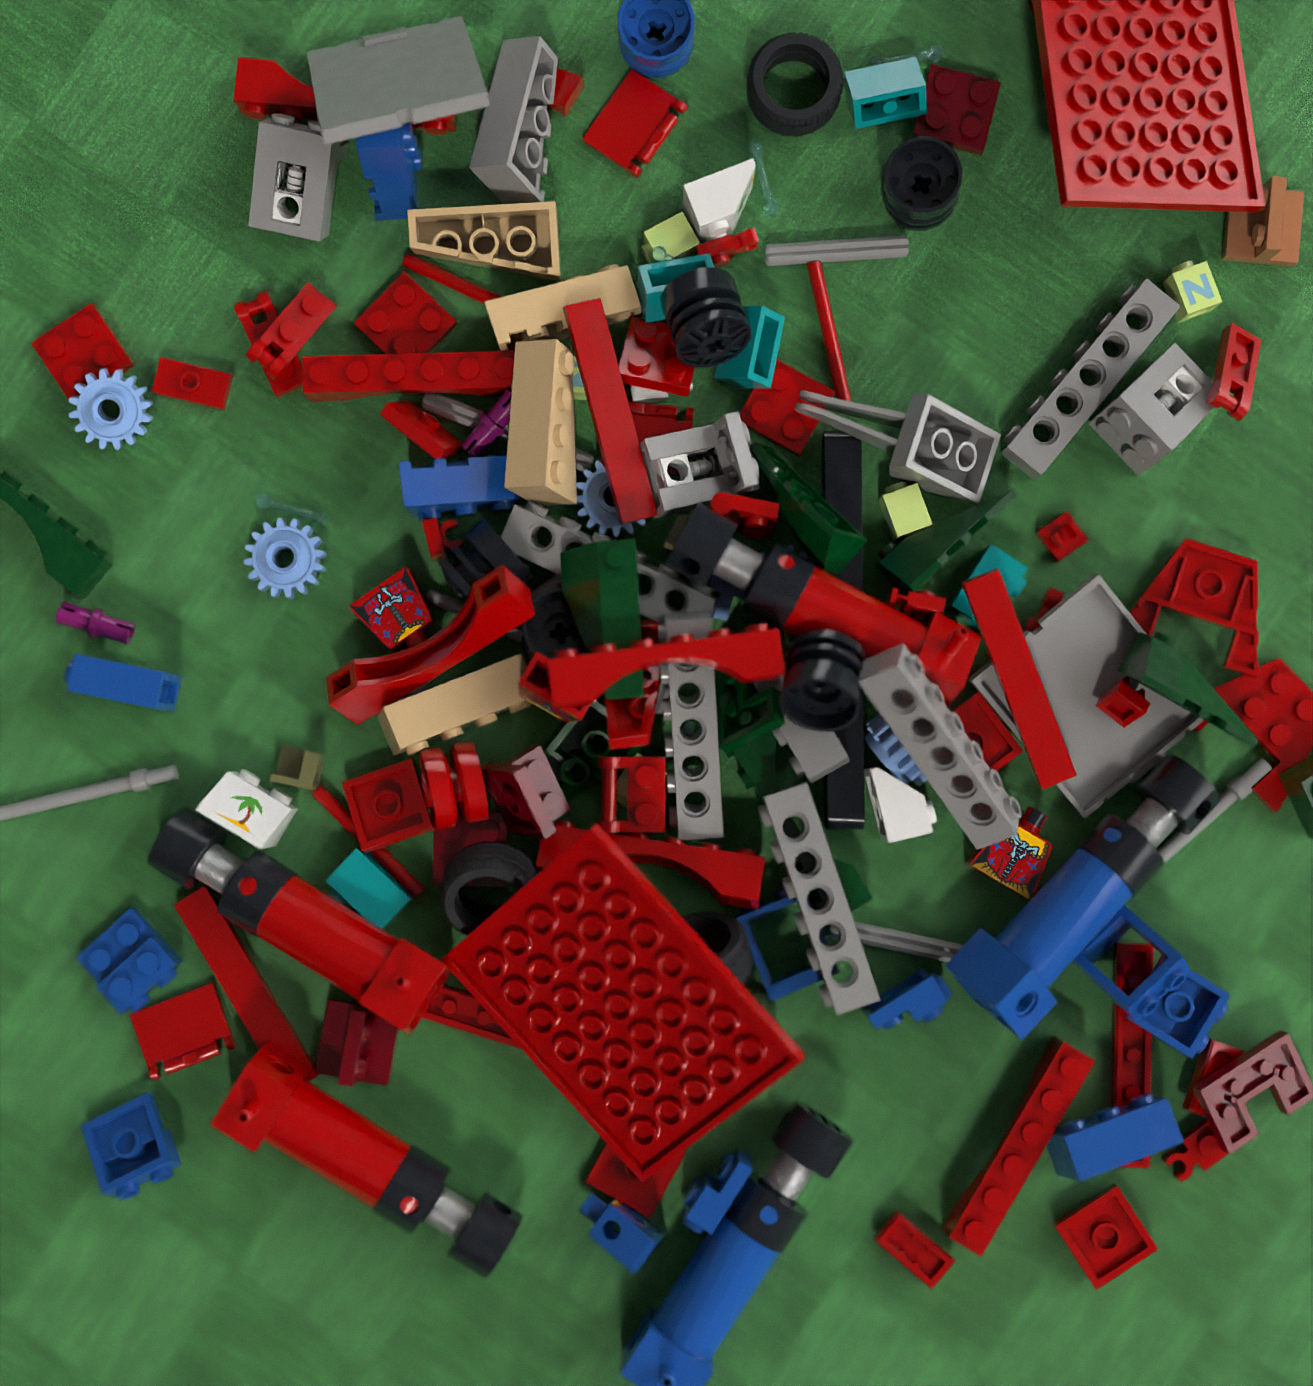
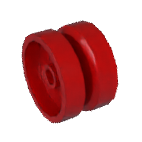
M473 741L452 744L450 749L451 768L448 766L444 752L439 747L419 751L424 798L427 808L430 810L435 830L456 826L458 821L457 802H459L463 818L468 823L487 820L489 813L486 790Z

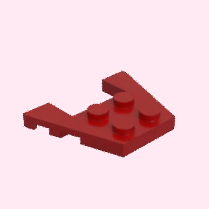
M1188 538L1184 539L1129 613L1144 632L1151 636L1161 607L1233 630V636L1222 667L1253 678L1258 677V561Z
M1276 658L1259 666L1258 677L1253 678L1241 674L1213 688L1256 737L1264 750L1276 761L1271 766L1272 770L1251 787L1252 792L1271 812H1277L1287 797V793L1278 775L1306 759L1313 747V692L1281 658ZM1204 720L1193 730L1200 732L1208 722Z

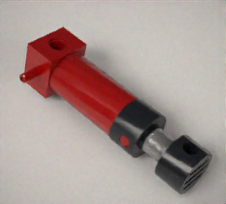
M698 502L664 566L703 587L712 573L717 575V577L723 578L726 582L728 581L732 585L741 588L744 594H746L740 606L741 610L795 637L811 630L841 632L855 639L865 650L867 659L900 644H904L911 655H916L919 658L924 674L930 683L936 684L939 687L947 707L964 688L982 639L981 635L939 612H935L928 623L924 625L815 566L816 563L775 542L768 555H760L757 551L751 550L748 546L733 540L732 536L738 523Z
M184 807L169 820L155 840L149 852L147 864L188 890L197 885L199 881H202L205 885L211 886L216 892L219 891V894L222 893L223 895L218 906V913L251 935L260 937L359 1000V1003L408 1035H412L451 974V971L445 964L401 937L399 940L305 881L299 877L298 873L261 850L256 851L246 861L242 860V858H239V856L234 855L223 847L227 837L225 831L189 808Z
M268 1040L247 1063L210 1125L254 1153L265 1141L373 1209V1212L410 1235L419 1222H427V1225L430 1224V1226H433L439 1232L441 1231L450 1239L453 1238L447 1256L486 1279L508 1248L520 1226L523 1215L487 1192L481 1195L476 1204L471 1201L469 1202L460 1194L457 1195V1192L455 1193L445 1186L446 1183L444 1181L451 1170L449 1166L414 1144H408L306 1080L305 1078L310 1072L311 1067Z

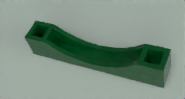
M4 470L0 474V499L7 502L24 519L34 534L43 556L46 573L75 596L86 599L113 566L112 563L104 558L108 552L91 539L84 542L76 535L79 529L63 516L58 520L47 512L51 508L48 503L34 493L28 497L20 490L23 484Z
M772 731L731 752L724 751L728 759L735 756L740 764L741 769L737 770L736 773L745 788L749 790L753 787L761 799L755 803L757 808L764 805L763 796L779 791L775 765L777 739ZM790 817L784 820L782 825L784 834L789 838L797 837L801 831ZM802 852L797 855L796 860L798 864L795 865L796 870L799 873L810 872L814 867L813 856L809 852ZM833 858L850 912L874 899L856 868ZM815 888L817 896L813 897L812 900L817 909H819L826 902V893L821 888Z

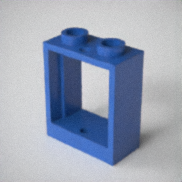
M74 654L73 661H70L67 665L65 682L68 683L66 691L175 712L182 680L180 675Z
M785 888L775 891L774 895L776 898L762 904L760 899L758 909L740 907L742 913L735 915L747 933L754 963L771 1001L823 980L820 970L813 972L810 964L772 980L751 931L749 921L796 902V898L788 899ZM807 895V904L810 908L813 909V906ZM821 928L819 940L822 944L828 945ZM836 963L831 969L832 976L840 973Z
M1126 905L1116 913L1072 961L1077 968L1135 1022L1142 1016L1146 1017L1154 1012L1159 1005V1000L1169 990H1175L1180 987L1190 971L1183 956ZM1130 928H1133L1167 960L1127 996L1094 963Z

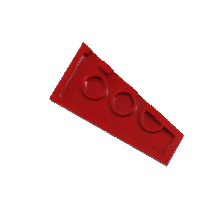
M653 619L640 621L641 640L653 639L654 645H659L658 625L663 624ZM660 665L643 668L644 698L605 699L610 749L649 745L661 684Z

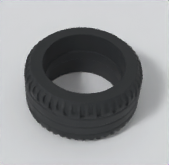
M789 32L786 35L776 36L761 46L750 63L746 85L749 107L760 124L775 134L787 137H801L802 135L811 134L828 123L837 110L843 90L842 67L832 48L830 49L829 45L823 40L820 41L818 37L809 36L807 33L804 34L802 32H799V34ZM787 61L803 62L819 73L825 85V93L816 104L800 110L787 109L778 105L769 97L764 88V77L773 67Z
M481 841V843L476 842L475 844H470L469 847L466 846L460 849L450 859L443 873L440 904L445 918L448 919L453 928L467 936L502 905L490 906L477 903L470 899L462 891L461 887L472 879L490 876L508 881L519 891L538 874L535 864L519 848H515L513 845L510 846L507 843L503 844V842Z
M714 911L695 912L682 916L685 922L713 953H718L716 956L744 985L753 970V955L747 933L742 924L730 915Z

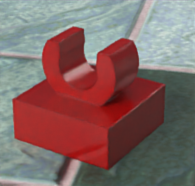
M1068 511L1035 533L1056 563L1089 541Z
M436 517L422 521L430 556L435 561L442 554L449 558L447 548L450 549L453 544L459 548L464 546L462 539L455 541L447 539L448 531L459 527L456 520H448L442 525Z
M1127 676L1100 695L1095 705L1123 728L1145 715L1151 704L1145 699L1146 692L1143 688L1135 691L1128 686L1130 678Z

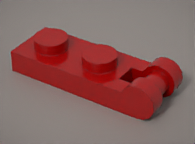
M307 282L262 336L250 347L245 357L252 363L256 361L267 369L266 374L275 380L334 312L337 305ZM269 346L273 347L280 353V356L274 357L267 351V348Z
M267 290L257 293V298L247 303L242 300L233 304L251 345L262 336L279 316ZM264 311L268 320L256 325L252 316ZM269 346L267 348V351L274 357L280 356V353L273 347ZM298 354L275 380L266 374L267 369L262 366L277 398L303 387V369Z
M1231 322L1222 330L1213 385L1207 395L1206 403L1216 409L1224 408L1227 410L1228 416L1240 421L1246 416L1251 406L1261 339Z

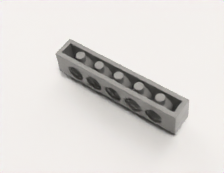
M1147 278L1138 288L1134 284L1130 285L1118 300L1123 306L1115 316L1111 312L1105 315L1095 328L1100 334L1092 343L1086 339L1072 355L1076 363L1071 369L1067 371L1063 367L1049 383L1054 388L1046 399L1039 395L1028 408L1026 413L1031 417L1024 426L1021 427L1016 423L1004 437L1003 441L1008 445L1001 454L1032 480L1035 481L1044 473L1181 307ZM1127 315H1133L1138 318L1141 325L1139 330L1128 326L1126 322ZM1103 343L1113 344L1117 349L1118 356L1116 358L1107 356L1103 351ZM1086 370L1092 373L1095 384L1093 386L1085 385L1080 379V371ZM1058 398H1064L1070 402L1072 406L1071 414H1064L1058 410L1056 405ZM1034 426H1042L1048 431V442H1040L1034 437Z
M528 501L527 505H514L501 535V539L516 555L560 576V553L570 550L574 542H578L583 546L596 541L613 540L598 532H594L593 536H590L580 531L581 524L569 518L561 516L560 520H556L547 515L548 509L531 501ZM543 526L548 528L552 534V541L548 547L541 545L537 538V533ZM636 550L637 575L640 573L646 574L652 581V589L648 594L638 590L640 614L665 625V614L710 612L712 617L721 598L713 594L715 589L713 586L706 583L703 587L694 581L690 583L679 578V573L664 566L665 564L663 563L658 568L646 562L648 556ZM673 589H677L685 595L686 603L683 609H675L670 605L668 597Z
M710 612L665 614V625H658L659 644L669 643V637L682 634H692V640L708 638L707 632L712 631ZM689 663L660 664L662 684H669L670 698H663L664 721H671L672 734L665 735L666 757L674 758V770L667 771L668 793H676V806H669L670 828H678L680 840L723 837L714 669ZM691 682L696 684L699 690L692 697H683L678 692L679 687L684 683ZM688 719L697 720L701 724L698 731L694 733H685L681 730L680 726ZM695 755L700 757L703 762L696 769H688L682 764L684 759ZM696 791L702 793L705 797L699 804H689L685 801L686 795Z
M900 644L865 660L858 683L975 848L978 850L1017 835L1018 822L1021 817V809L1017 800L1014 797L1008 796L1002 787L999 774L994 769L990 770L983 759L979 745L975 741H970L964 732L959 716L956 713L950 712L944 703L939 687L936 684H931L924 674L919 658L916 655H911L904 644Z
M802 783L763 796L764 805L758 806V810L764 827H772L776 841L770 842V846L776 863H784L788 876L782 878L788 899L796 898L800 912L794 914L795 921L801 936L808 934L812 948L806 950L813 972L820 970L824 984L818 986L825 1008L832 1006L833 1011L838 1015L880 1001L808 784ZM790 816H796L802 822V831L794 838L787 837L782 829L784 820ZM802 852H809L814 858V867L808 873H799L795 868V858ZM815 888H821L826 893V902L819 909H812L807 904V895ZM833 924L838 929L837 940L830 945L822 944L819 940L821 928L825 925ZM838 961H847L850 965L849 976L840 981L833 979L831 975L832 966Z

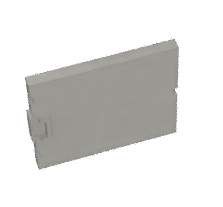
M462 16L441 20L435 24L428 23L407 29L401 27L375 35L363 36V39L342 43L336 47H325L307 52L319 125L325 145L402 127L401 124L412 121L415 124L490 106L488 93Z
M1096 573L1037 621L1040 624L1033 632H1023L1077 776L1060 782L1055 786L1084 819L1105 803L1103 801L1105 797L1110 799L1129 782L1133 784L1165 757V752L1186 736L1184 732L1187 729L1191 732L1204 721L1131 678L1128 686L1135 691L1143 688L1146 692L1145 699L1151 703L1145 715L1123 728L1095 706L1100 695L1126 677V675L1117 670L1140 632L1145 633L1102 577ZM990 660L968 679L1022 744Z

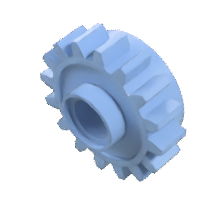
M102 368L99 371V379L92 373L85 375L88 385L80 382L77 383L74 388L80 393V396H72L68 401L73 405H77V410L69 413L70 418H79L80 423L74 430L79 432L85 429L88 432L85 439L87 443L95 438L99 439L100 449H105L109 442H112L115 450H120L123 446V439L130 445L136 443V437L133 433L135 432L143 436L147 429L142 423L150 422L153 418L152 415L146 413V408L153 405L151 400H144L143 394L148 390L146 386L138 388L135 385L137 379L135 375L128 379L123 378L122 369H117L113 376H110L107 368ZM106 399L113 400L119 405L120 415L118 418H110L104 413L103 403Z
M598 460L595 462L596 472L592 473L587 469L583 471L587 482H577V489L583 492V495L577 496V505H584V508L577 512L579 519L588 517L589 520L586 525L588 530L597 526L599 527V533L606 535L607 531L613 532L615 539H619L620 531L624 530L632 536L634 535L633 526L638 524L644 527L646 522L642 519L620 525L616 508L607 505L604 501L605 495L611 489L605 467Z
M277 518V527L273 528L269 523L265 522L263 523L264 534L261 535L253 531L251 535L257 542L255 546H245V549L252 553V558L244 560V564L254 567V570L248 575L249 579L253 581L261 579L257 587L259 590L265 592L271 587V596L279 598L282 591H284L286 598L294 599L295 591H300L306 595L308 594L307 586L310 583L318 586L320 582L316 578L317 573L326 571V568L320 565V559L327 557V553L317 548L323 542L319 536L310 538L314 530L310 526L306 525L300 531V521L297 519H292L290 525L287 526L283 518ZM286 550H292L294 554L292 564L286 568H281L278 563L280 554Z
M880 713L877 714L866 724L867 729L870 731L865 736L867 744L898 780L906 785L913 781L917 786H921L927 781L926 777Z

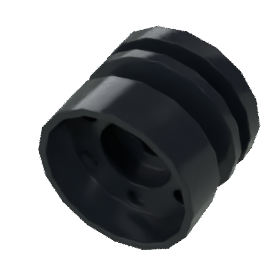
M918 136L904 141L892 151L885 165L882 200L887 214L897 225L910 231H927L940 226L951 216L958 202L963 168L958 154L948 143L935 137ZM918 185L921 190L928 188L927 194L923 195L921 191L914 193L915 186Z
M717 267L697 268L674 278L664 288L660 297L661 308L666 324L670 328L676 355L684 364L693 367L719 365L738 356L747 347L751 339V327L746 319L745 310L741 306L740 295L734 278L728 271Z
M484 519L465 534L473 548L469 554L454 544L450 547L453 553L460 559L455 566L443 554L436 559L445 580L464 602H466L473 583L502 565L525 585L534 578L521 560Z
M554 588L542 592L532 600L535 616L523 623L522 648L529 663L536 651L549 659H555L554 653L564 650H577L578 655L588 654L563 595L562 588ZM562 631L563 637H566L564 644H559L557 638H554L555 632Z
M811 630L798 635L790 643L784 668L785 675L779 696L782 713L796 725L817 732L837 731L851 725L858 717L863 693L858 681L863 668V662L867 658L865 650L861 645L848 635L832 630Z

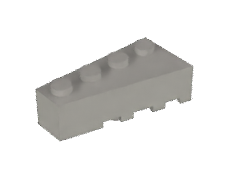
M541 36L503 40L491 88L488 92L490 106L485 107L474 152L471 156L469 168L503 204L544 202L545 192L539 190L540 175L547 174L548 159L542 158L544 138H550L552 124L547 112V105L554 104L558 57Z

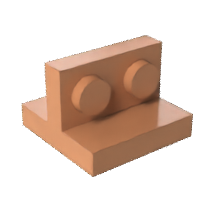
M1272 176L1262 186L1265 200L1264 208L1258 212L1225 213L1222 260L1294 267L1298 264L1304 191L1286 190L1287 177Z

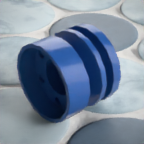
M623 0L618 11L619 47L624 61L634 71L647 78H664L677 73L688 62L693 51L695 19L690 1ZM655 32L658 36L663 34V40L658 42L655 37L650 39V33Z

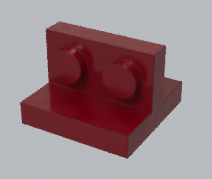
M533 744L504 763L489 761L481 766L483 779L509 832L546 839L557 832L552 822L571 809L541 745Z
M333 998L328 999L315 1073L339 1077L337 1085L353 1087L358 1081L388 1086L390 1084L399 1028L360 1003Z

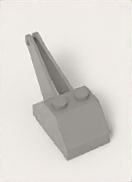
M800 391L799 398L805 402L831 411L901 429L897 440L824 409L804 403H796L795 411L820 420L892 454L890 476L902 482L906 481L908 485L918 483L919 489L961 502L980 503L1001 437L1000 433L929 394H912L907 413L826 397L809 391Z

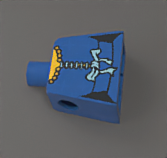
M591 1193L578 1211L595 1224L588 1234L590 1238L633 1274L646 1263L666 1234L665 1231L639 1212L616 1199L607 1205ZM612 1220L619 1224L620 1232L612 1227Z

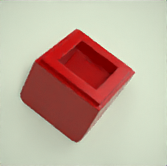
M557 68L554 104L547 106L566 117L584 87L583 77Z

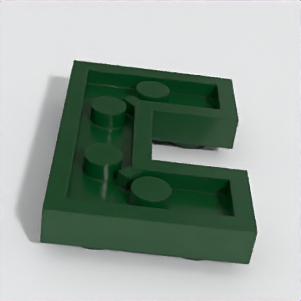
M768 624L769 630L775 629V627ZM714 669L718 745L720 749L731 752L785 725L784 714L779 704L780 690L770 687L753 696L752 682L742 683L730 675Z

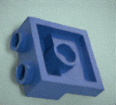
M135 907L125 912L76 957L81 965L98 982L96 988L120 1015L129 1010L134 1014L151 1000L148 993L157 985L162 989L179 974L175 968L183 962Z
M1161 955L1150 975L1167 960L1163 955ZM1190 969L1183 984L1175 990H1169L1159 1000V1005L1154 1012L1146 1017L1142 1016L1137 1022L1127 1014L1125 1018L1183 1056L1192 1059L1195 1054L1198 1055L1205 1049L1209 1041L1207 1033L1213 1023H1218L1228 1010L1226 1002L1230 994Z
M921 968L880 994V1001L862 1006L860 1009L876 1030L883 1026L884 1030H887L903 1020L902 1013L905 1011L916 1022L921 1019L924 1022L934 1019L944 1011L941 1006L949 1002L947 998L952 996V993L940 976L938 977L935 972L929 974Z
M148 1092L80 1125L101 1192L104 1195L114 1198L118 1197V1200L132 1198L140 1193V1185L150 1180L152 1183L166 1181L174 1176L173 1169L182 1165L171 1131L164 1128L154 1095Z
M738 1147L733 1155L726 1153L717 1167V1178L706 1170L700 1179L696 1176L693 1177L683 1194L686 1197L683 1204L686 1206L682 1210L684 1215L682 1222L687 1227L697 1233L705 1230L712 1235L753 1170L751 1157L748 1153Z

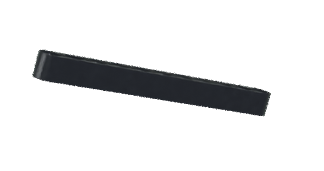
M823 431L822 497L861 534L862 440L843 431ZM863 546L840 574L828 572L863 591ZM864 690L857 719L848 727L834 731L850 762L824 776L826 830L864 829Z

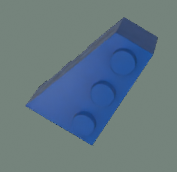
M411 122L401 124L402 127L356 137L357 152L365 179L372 178L374 188H369L370 200H374L376 221L408 219L407 210L419 209L417 170H422L423 168L421 148L417 145L416 135H413Z
M507 455L468 458L467 461L446 463L445 459L433 460V465L412 468L410 461L399 462L404 507L413 517L419 516V521L435 517L439 520L441 519V514L455 512L456 517H469L477 515V509L492 508L493 513L509 512L513 510L514 505L522 504L519 495L504 488Z
M1145 1093L1130 1099L1131 1104L1120 1108L1117 1105L1097 1111L1095 1116L1072 1120L1057 1127L1046 1146L1057 1176L1081 1182L1183 1143L1184 1141L1168 1098L1153 1097L1152 1093Z

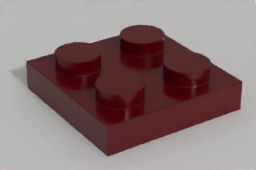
M931 64L926 80L927 114L917 116L912 138L918 136L935 137L948 143L953 149L981 156L985 148L1001 82Z
M457 812L458 821L455 827L433 830L432 886L442 885L445 867L460 849L466 846L469 847L470 844H475L476 842L481 843V841H497L498 843L508 844V829L500 812H488L487 820L468 823L463 818L462 813ZM484 876L472 879L463 886L506 887L507 881L497 877Z

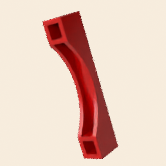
M238 57L234 102L241 113L253 119H265L266 115L272 116V114L277 113L294 117V122H301L302 118L315 119L319 122L313 87L302 83L288 74L274 60ZM458 113L415 124L412 121V128L424 129L425 132L433 135H444L446 131L456 132Z
M515 350L302 356L303 394L311 402L348 401L364 397L403 393H459L499 397L505 393L507 388L512 390Z
M504 565L500 566L472 584L469 596L460 612L446 627L431 638L414 647L394 654L354 659L326 677L329 705L356 725L363 723L378 714L383 707L404 698L409 693L535 616L530 589Z
M756 624L745 627L746 633L730 635V629H719L707 632L708 638L692 640V634L671 636L669 637V643L654 645L653 639H645L631 642V648L616 650L615 644L593 647V654L578 655L577 650L555 652V659L547 660L553 708L561 709L593 704L606 689L623 677L643 668L660 664L689 663L707 666L726 673L742 683L780 679L785 675L779 628L769 630L768 624Z
M555 821L554 827L557 832L540 841L536 861L538 873L588 830L578 829L576 825L570 822ZM628 832L626 836L606 833L633 864H649L675 870L695 880L707 889L722 905L755 910L759 908L765 857L758 856L759 853L750 849H738L736 852L723 851L720 846L711 843H702L700 847L685 845L683 840L677 838H664L663 841L650 840L647 835L638 832Z
M1054 1036L1035 1067L1025 1096L1005 1135L983 1169L960 1195L944 1222L942 1228L949 1238L982 1257L1096 1061L1058 1037Z

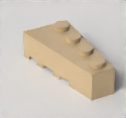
M555 201L407 210L409 242L414 254L562 282L558 217Z
M618 264L603 267L598 273L575 276L563 282L485 301L501 351L515 350L516 342L557 339L561 342L570 339L563 312L565 305L601 298L608 326L629 320L631 316H641V304L628 265L619 267Z
M557 339L522 341L515 344L504 488L542 506L577 505L573 394L574 357L572 351Z
M522 653L383 707L377 718L393 757L407 752L409 756L429 748L428 742L440 737L443 742L463 734L462 728L474 723L477 728L498 720L496 714L509 709L512 715L531 707L530 702L519 696L517 687L527 668Z

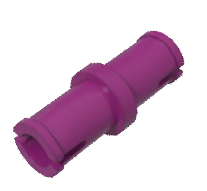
M507 388L505 390V393L489 412H483L479 417L481 422L468 438L461 443L464 450L470 449L468 453L471 456L482 457L481 455L498 435L503 436L507 431L505 426L510 422L511 389Z
M63 601L61 603L62 608L58 609L56 615L57 624L85 631L89 637L97 638V636L124 643L127 646L131 643L129 638L133 639L136 624L105 615L104 610L96 608L92 611L69 604L66 601Z

